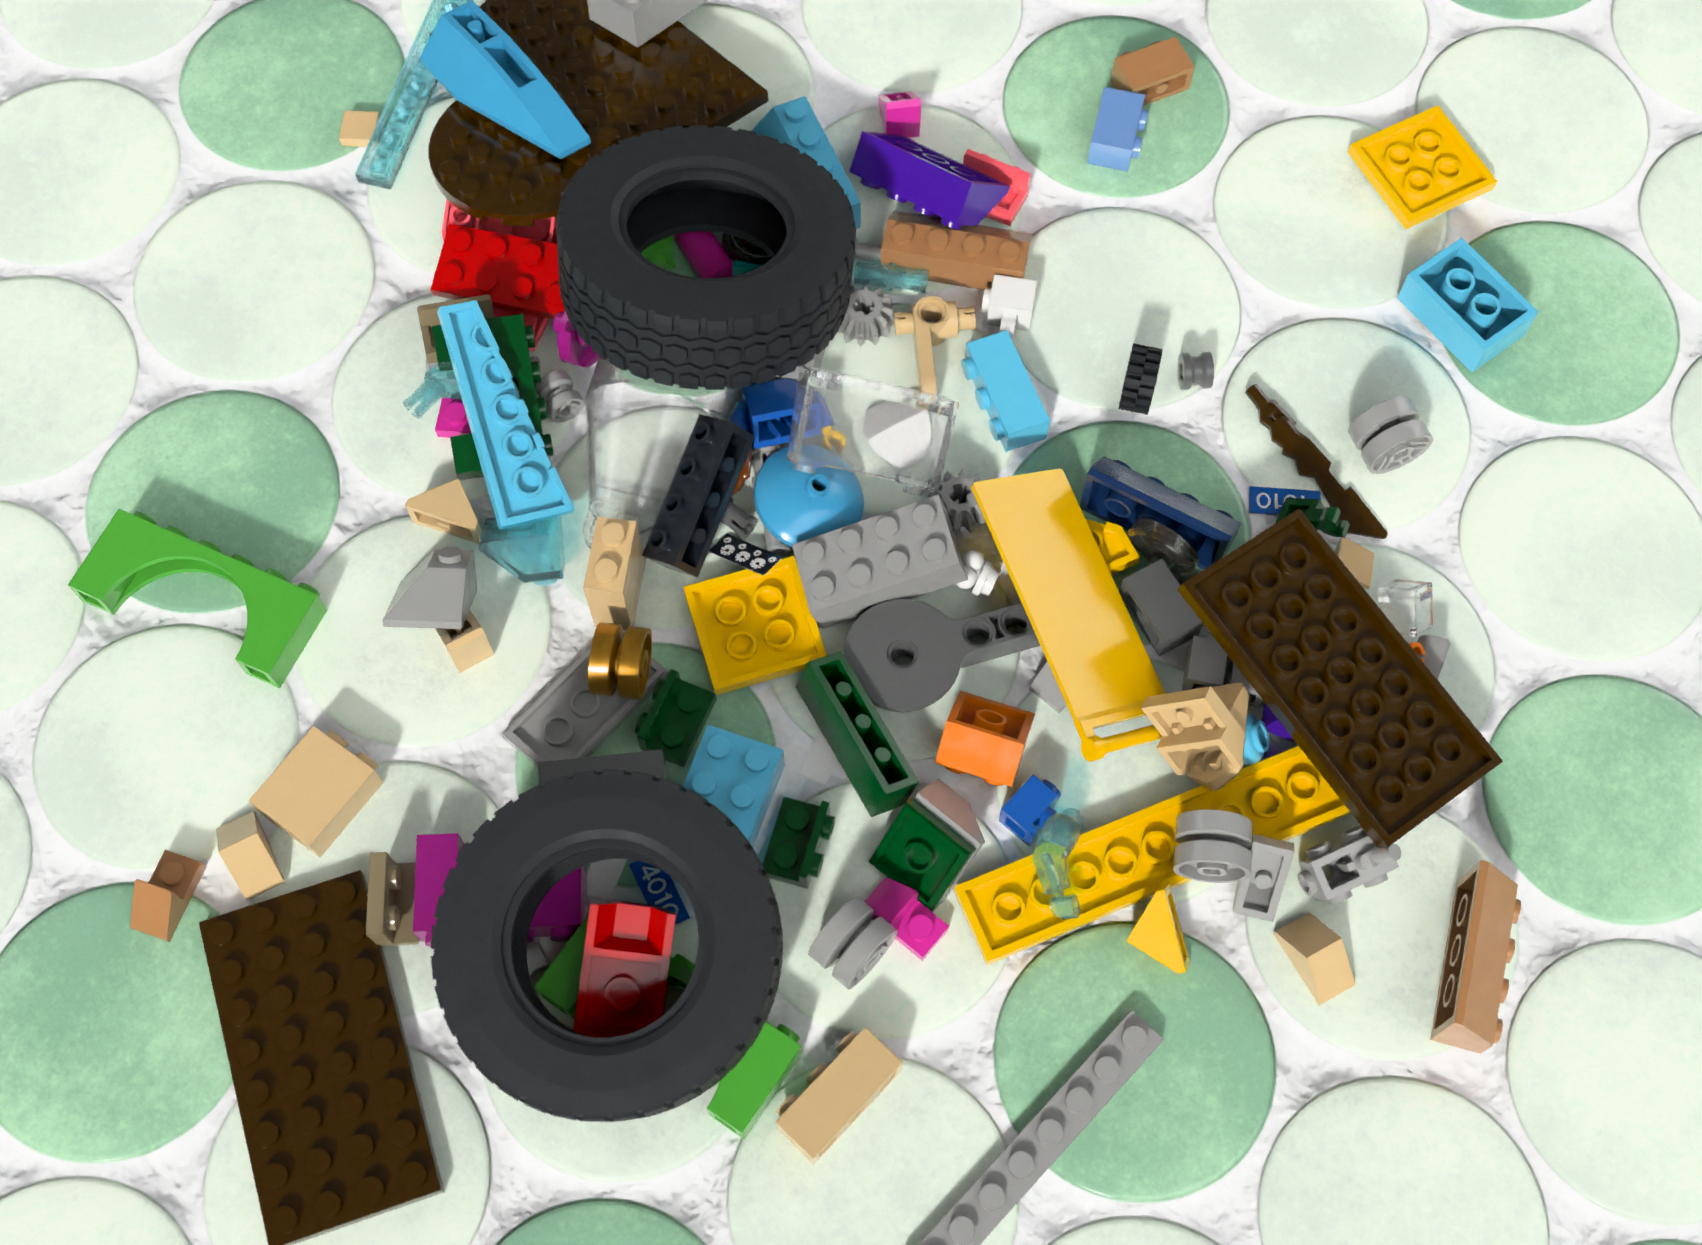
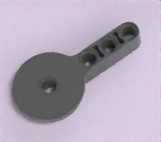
M894 599L879 603L858 617L847 634L843 654L875 706L893 712H912L923 709L941 699L955 683L960 668L1041 645L1022 603L969 618L954 620L948 618L941 611L927 603L912 599ZM1011 624H1017L1022 626L1024 631L1013 634L1007 631L1006 627ZM973 635H982L987 638V641L983 644H974L968 639ZM903 655L912 659L911 663L904 666L893 662L896 657Z

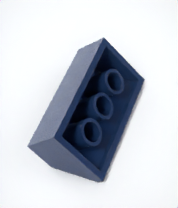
M1105 456L1097 461L1088 471L1080 502L1081 510L1104 521L1120 525L1124 531L1152 544L1148 540L1149 538L1160 549L1166 550V552L1176 555L1183 560L1191 559V553L1186 550L1188 548L1181 541L1183 540L1194 554V561L1189 563L1203 570L1226 556L1241 525V522L1234 520L1229 513L1222 510H1214L1199 503L1190 494L1179 493L1165 486L1159 479L1151 476L1146 477L1132 470L1126 463L1119 460H1111ZM1143 522H1151V523L1157 524V525H1159V526H1162V527L1166 528L1167 530H1165V529H1163V528H1161V527L1158 528V526H1156V525L1146 524V525H1144V532H1145L1146 535H1147V537H1146V536L1143 534L1142 530H1141V523H1143ZM1163 536L1168 540V543H1170L1173 546H1170L1171 552L1169 551L1167 542L1162 538Z

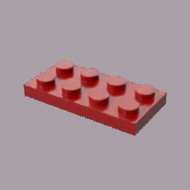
M455 224L448 225L430 289L434 296L456 300L488 294L491 296L492 305L495 308L555 319L559 312H565L559 290L557 244Z

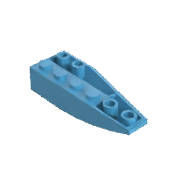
M473 0L441 15L420 56V61L456 100L559 159L591 143L589 135L548 80L517 44Z

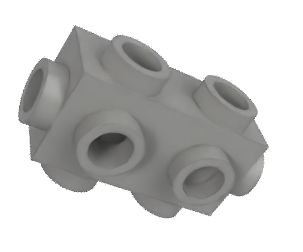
M1361 825L1351 828L1341 834L1344 839L1341 843L1331 847L1329 841L1306 850L1308 858L1299 862L1302 872L1297 875L1302 890L1308 896L1313 895L1315 900L1328 901L1329 904L1342 902L1352 896V889L1364 884L1365 888H1369L1385 882L1388 879L1386 873L1399 868L1396 860H1399L1401 857L1400 847L1393 843L1388 848H1378ZM1324 865L1327 866L1329 869V876L1327 879L1321 868Z

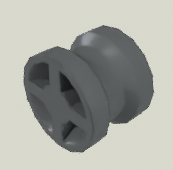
M1202 352L1199 356H1191L1189 353L1179 354L1177 372L1181 390H1189L1192 386H1200L1203 389L1212 388L1214 362L1211 352Z

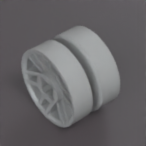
M1407 396L1394 397L1374 405L1359 415L1348 429L1350 437L1357 449L1362 451L1361 456L1372 474L1387 473L1409 464L1427 451L1433 443L1432 435L1425 423L1419 420L1420 414L1412 400Z
M1193 810L1178 815L1175 829V841L1178 845L1174 848V872L1187 879L1209 883H1232L1249 878L1251 875L1252 853L1248 848L1252 846V821L1243 815L1222 810Z
M858 896L849 900L836 912L820 931L808 951V955L824 969L835 964L832 976L848 990L855 987L875 967L898 934V930L883 917H878L871 922L874 910Z

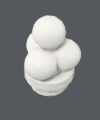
M969 549L962 556L968 580L956 585L961 589H969L974 586L971 594L976 596L983 594L989 597L1001 569L993 566L994 562L989 559L985 563V557L979 550Z

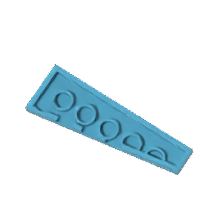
M477 300L439 307L437 311L499 530L571 514L574 511L573 504L556 468L552 467L544 450V442L539 432L536 433L528 416V408L524 400L520 399L511 380L513 378L511 372L499 353V347Z

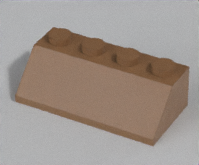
M893 211L887 219L882 241L880 273L980 290L985 288L992 289L994 274L1024 279L1032 233L983 225H962L961 229H954L942 224L940 218Z
M1480 860L1456 883L1430 1038L1432 1041L1479 1054L1497 1044L1502 1034L1503 1021L1498 1018L1500 1003H1504L1508 994L1509 980L1504 978L1506 963H1510L1515 950V940L1510 938L1512 924L1517 922L1521 910V900L1516 899L1518 884L1490 862Z

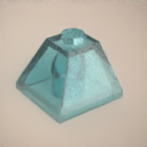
M562 516L501 530L498 528L496 518L485 519L478 543L480 552L524 583L535 582L536 585H549L555 583L558 579H563L565 557Z

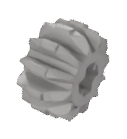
M867 283L863 290L859 291L851 285L849 306L837 333H844L846 343L857 339L859 346L862 347L865 340H870L876 346L879 336L887 338L890 333V326L894 323L892 301L890 297H883L881 287L872 292Z
M963 469L958 473V477H954L947 471L944 474L943 481L935 479L932 484L933 492H930L927 496L929 498L939 494L948 512L955 535L959 534L961 527H965L972 534L975 530V523L983 525L986 522L971 489V485L974 482L980 481L978 474L969 479L966 478Z

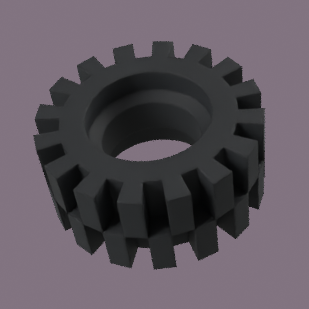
M1133 343L1118 409L1148 415L1163 349Z

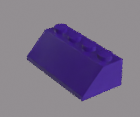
M862 131L849 172L861 177V184L878 190L881 187L888 191L887 197L899 202H912L915 204L913 208L915 211L929 216L936 214L942 217V224L954 229H961L962 225L977 226L1005 197L1010 188L1009 185L903 135Z

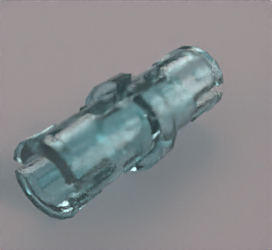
M857 261L854 271V284L865 285L867 283L868 285L885 287V291L892 292L894 289H904L925 293L928 284V270L897 267V263L890 262L888 265H878Z

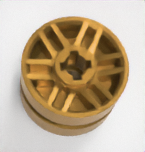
M598 623L594 632L589 657L588 688L590 694L611 697L616 689H618L620 698L643 699L649 679L652 658V631L650 628L629 626L623 637V629L620 624Z

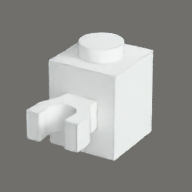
M994 274L992 289H984L981 308L988 310L987 325L1000 326L999 332L1007 330L1012 341L1015 329L1029 331L1037 281Z

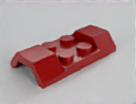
M617 900L590 903L573 1031L594 1038L622 1036L650 1025L663 1015L676 919L675 912L656 905Z

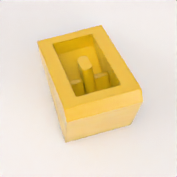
M1170 883L1161 884L1126 941L1179 974L1187 971L1190 959Z

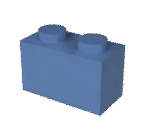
M1104 87L1087 164L1128 172L1131 158L1138 159L1142 138L1136 137L1137 130H1145L1149 110L1142 109L1145 95Z

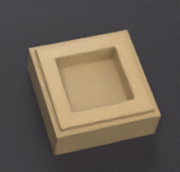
M344 110L339 135L341 145L376 147L381 123L379 112Z

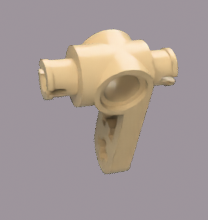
M926 296L918 300L916 304H911V312H894L895 336L913 334L921 404L936 403L937 401L932 346L943 343L947 338H958V330H975L974 306L957 308L955 301L945 302L936 296ZM926 320H934L936 322L929 323L926 322Z

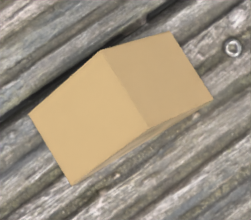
M459 478L407 500L405 507L413 523L477 544H483L485 537Z
M470 610L462 629L435 628L459 673L494 655L484 630Z
M255 811L216 829L218 852L246 900L254 898L285 882Z
M1311 913L1302 916L1273 933L1319 1006L1356 985L1342 938Z

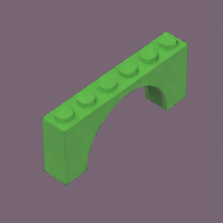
M118 509L68 583L73 592L82 601L115 615L124 602L135 592L162 577L183 572H202L224 578L242 591L247 608L246 633L235 660L246 674L281 688L328 611L319 597L320 593L308 584L299 583L296 586L287 582V579L282 574L273 569L266 568L265 572L254 567L252 562L241 555L233 554L232 557L222 554L217 546L206 540H200L199 543L188 539V536L176 527L168 525L166 529L156 525L153 519L141 512L136 511L132 515Z
M589 914L534 987L543 999L573 1020L575 1019ZM676 953L674 957L670 956L667 984L685 990L695 965L679 953ZM765 1021L762 1031L752 1047L746 1052V1055L733 1070L719 1081L717 1090L707 1107V1111L712 1118L742 1139L747 1137L803 1054L802 1046L797 1043L800 1037L783 1024L779 1023L775 1028Z

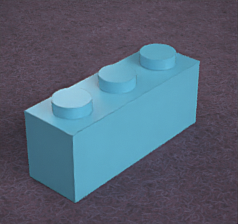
M1005 330L966 343L965 359L961 360L962 370L968 381L973 380L978 406L982 411L986 410L990 417L989 427L994 440H1000L1005 452L1047 439L1050 419L1008 331Z

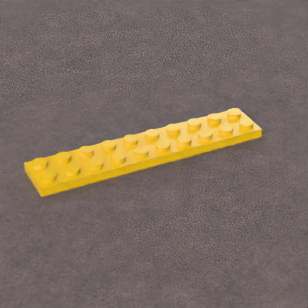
M1297 746L1243 768L1235 778L1217 791L1210 790L1201 785L956 885L953 891L986 965H989L1153 897L1161 884L1170 883L1172 889L1191 881V879L1179 876L1173 870L1174 848L1178 845L1175 841L1176 818L1184 812L1193 810H1222L1237 813L1252 821V835L1256 834L1281 841L1295 838L1348 816L1351 812L1302 749Z

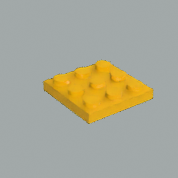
M1438 105L1352 143L1348 150L1350 157L1405 230L1493 190L1497 183L1492 173Z
M794 556L781 559L764 576L745 569L683 587L716 695L803 671L809 661L827 656L816 620L809 611Z

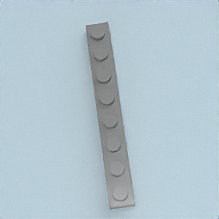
M1131 1010L919 1245H981L1164 1039Z

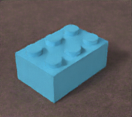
M1462 237L1410 272L1397 297L1472 373L1525 336L1538 314V311Z
M707 725L684 781L683 788L691 789L721 810L739 828L754 848L785 767L783 749Z

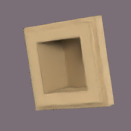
M1340 538L1335 548L1336 555L1362 587L1369 589L1374 553L1349 539Z

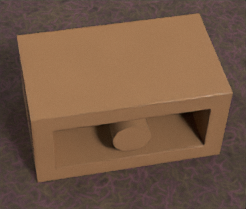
M1175 36L1164 41H1156L1148 47L1134 52H1126L1115 58L1110 81L1115 89L1145 95L1144 106L1188 90L1195 66Z

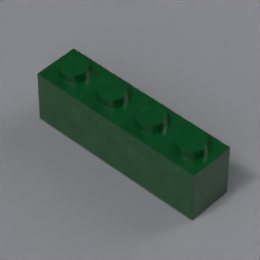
M840 651L809 661L796 685V689L869 815L872 818L905 805L918 785L919 780L843 652Z

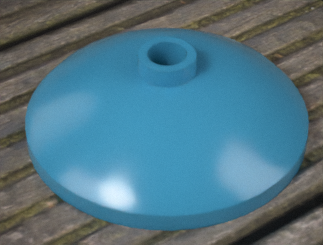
M793 445L783 448L772 454L765 461L755 479L753 497L757 514L766 529L787 546L792 547L795 543L860 522L862 519L864 497L856 475L841 458L823 448L812 445ZM812 484H817L822 491H816Z

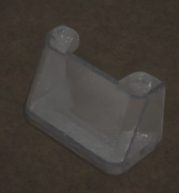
M801 365L797 379L787 460L794 463L793 469L801 472L815 474L816 467L824 468L826 466L894 480L904 485L903 492L912 495L925 496L926 490L938 493L959 402L931 392Z

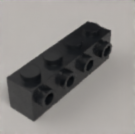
M699 414L642 556L666 568L698 578L754 440V435L733 422Z

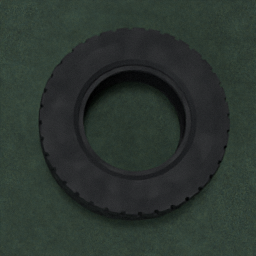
M707 125L689 126V128L678 126L665 128L664 131L657 129L642 133V136L637 137L635 135L621 140L619 145L613 144L601 151L600 156L597 154L584 164V168L580 167L573 175L560 200L556 220L560 295L567 317L574 330H577V334L587 346L591 345L592 350L604 360L608 358L610 364L623 371L628 369L634 376L645 380L651 378L654 379V383L667 386L676 384L679 385V388L696 390L699 387H705V390H724L725 387L731 386V389L748 387L750 383L754 382L756 385L774 380V376L782 377L795 371L796 366L802 367L814 359L815 354L819 355L829 345L830 340H833L843 323L850 302L856 242V227L852 206L847 195L844 194V189L836 179H833L832 174L822 165L818 166L815 159L806 153L801 154L799 149L785 142L781 144L778 139L763 134L759 136L756 135V132L743 129L736 131L732 130L731 127L714 126V128H708ZM704 231L729 234L747 240L764 250L772 259L752 271L732 277L695 278L679 275L660 268L641 255V252L664 238L681 233Z
M596 770L573 773V776L569 778L565 775L547 781L541 788L537 785L518 795L519 799L515 802L510 800L493 813L495 817L491 821L487 819L473 834L475 838L471 844L466 842L455 859L458 862L455 869L450 868L442 886L445 891L443 896L438 898L434 918L437 921L436 926L432 925L431 949H434V955L431 956L433 979H436V986L434 988L440 1009H444L443 1017L452 1036L457 1038L458 1046L469 1061L474 1062L476 1069L491 1083H495L498 1089L515 1100L521 1101L526 1106L556 1117L584 1122H618L650 1117L675 1109L702 1095V1093L712 1088L733 1070L746 1055L749 1048L752 1047L762 1031L765 1021L768 1019L778 990L783 960L781 918L772 885L755 850L731 819L715 805L709 803L707 799L691 789L683 788V785L665 778H655L656 776L636 771L627 773L626 770H603V772L598 773ZM609 859H629L644 862L661 869L678 881L691 902L698 928V952L692 976L676 1003L663 1016L650 1025L633 1033L616 1037L594 1038L582 1035L557 1020L546 1009L533 987L527 964V940L533 917L548 892L561 879L580 867Z

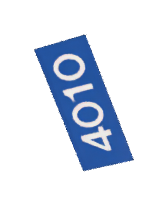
M1249 486V513L1279 515L1286 498L1320 499L1321 501V491Z
M635 861L629 864L647 904L656 905L675 912V925L690 918L669 874L644 862Z

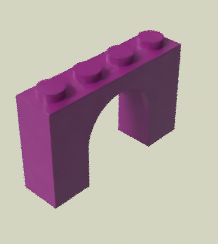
M458 833L417 835L413 933L421 942H425V945L431 947L432 925L436 926L437 921L434 918L438 898L443 896L445 891L442 886L450 868L455 869L458 863L455 859L465 845ZM587 865L578 868L561 879L544 897L533 917L527 943L533 942L534 937L550 936L551 940L559 942L570 940L586 918Z

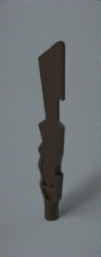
M1257 384L1249 387L1245 394L1258 410L1259 423L1269 429L1271 441L1282 448V455L1295 461L1299 476L1311 477L1316 480L1330 507H1338L1341 511L1338 520H1346L1350 524L1347 533L1385 539L1388 535L1386 529L1351 486L1346 490L1343 489L1329 471L1331 462L1309 438L1297 430L1295 427L1297 422L1275 400L1267 397Z

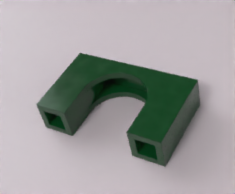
M523 314L486 319L499 347V353L505 360L513 377L512 380L518 388L520 399L524 400L528 408V416L536 433L539 432L544 442V450L548 457L554 456L551 435H543L541 420H547L544 397L537 398L535 384L541 383L538 361L531 362L529 348L535 347L532 325L525 326ZM441 325L432 326L439 371L453 370ZM472 434L450 437L457 479L466 480L484 477Z

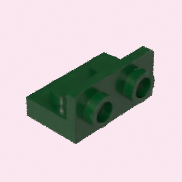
M670 669L666 679L660 678L652 694L654 703L649 713L643 712L636 724L635 734H637L638 743L642 751L662 749L665 760L684 767L717 697L711 691L681 680L679 672Z
M783 797L763 861V867L770 879L808 889L811 877H819L824 861V854L819 853L823 839L830 840L836 820L835 816L830 815V802L822 800L821 805L818 806Z

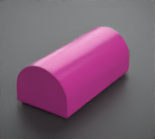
M700 231L673 235L675 243L698 278H725L733 276V262L713 232Z

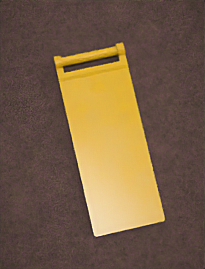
M1059 468L974 482L971 485L972 492L1071 713L1076 730L1082 741L1081 752L1083 757L1087 761L1092 762L1103 759L1106 753L1161 739L1162 735L1154 725L1104 738L1096 736L1093 730L1146 716L1141 709L1146 698L1166 693L1064 471Z

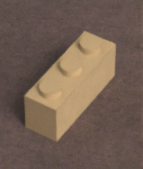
M866 1027L858 1035L853 1031L850 1032L837 1046L836 1051L839 1055L830 1065L827 1066L822 1062L816 1067L806 1080L810 1086L799 1097L795 1094L790 1095L776 1111L780 1116L775 1122L777 1129L813 1165L902 1071L903 1062Z

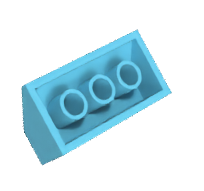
M806 96L774 106L751 131L756 132V135L759 136L763 134L778 139L781 144L785 142L799 149L801 154L806 153L815 159L818 166L822 165L832 174L833 179H836L844 189V194L847 195L852 206L856 229L860 228L861 202Z

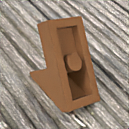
M164 850L149 882L136 879L134 883L130 928L170 942L206 866L197 860Z

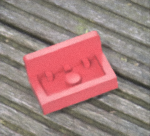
M967 149L963 158L964 165L1010 186L1005 197L986 217L1011 226L1028 197L1031 174L1018 167L990 158L985 154Z

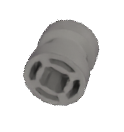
M562 370L546 374L541 378V383L536 384L535 387L539 398L544 397L545 403H547V412L554 422H565L574 418L583 410L585 405L580 393L572 389L573 381L569 374Z

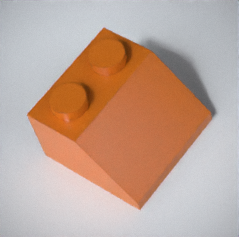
M960 691L946 720L935 763L943 765L948 771L953 773H969L983 778L985 782L992 785L1012 787L1035 713Z

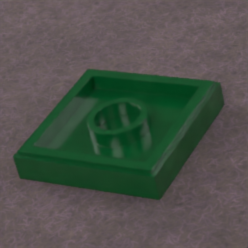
M911 798L905 803L868 862L886 877L915 889L918 892L917 900L933 912L938 908L976 851V848L918 801Z

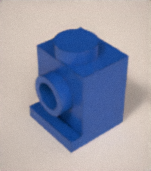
M1033 774L1001 808L998 821L1029 847L1035 840L1038 830L1036 827L1043 830L1057 814V811L1053 808L1056 801L1061 797V793L1050 781L1045 779L1041 781Z

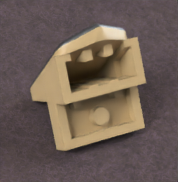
M1239 682L1215 687L1209 686L1146 698L1141 709L1162 735L1156 748L1177 775H1187L1192 781L1210 790L1217 791L1235 778L1242 770L1249 693L1243 683Z

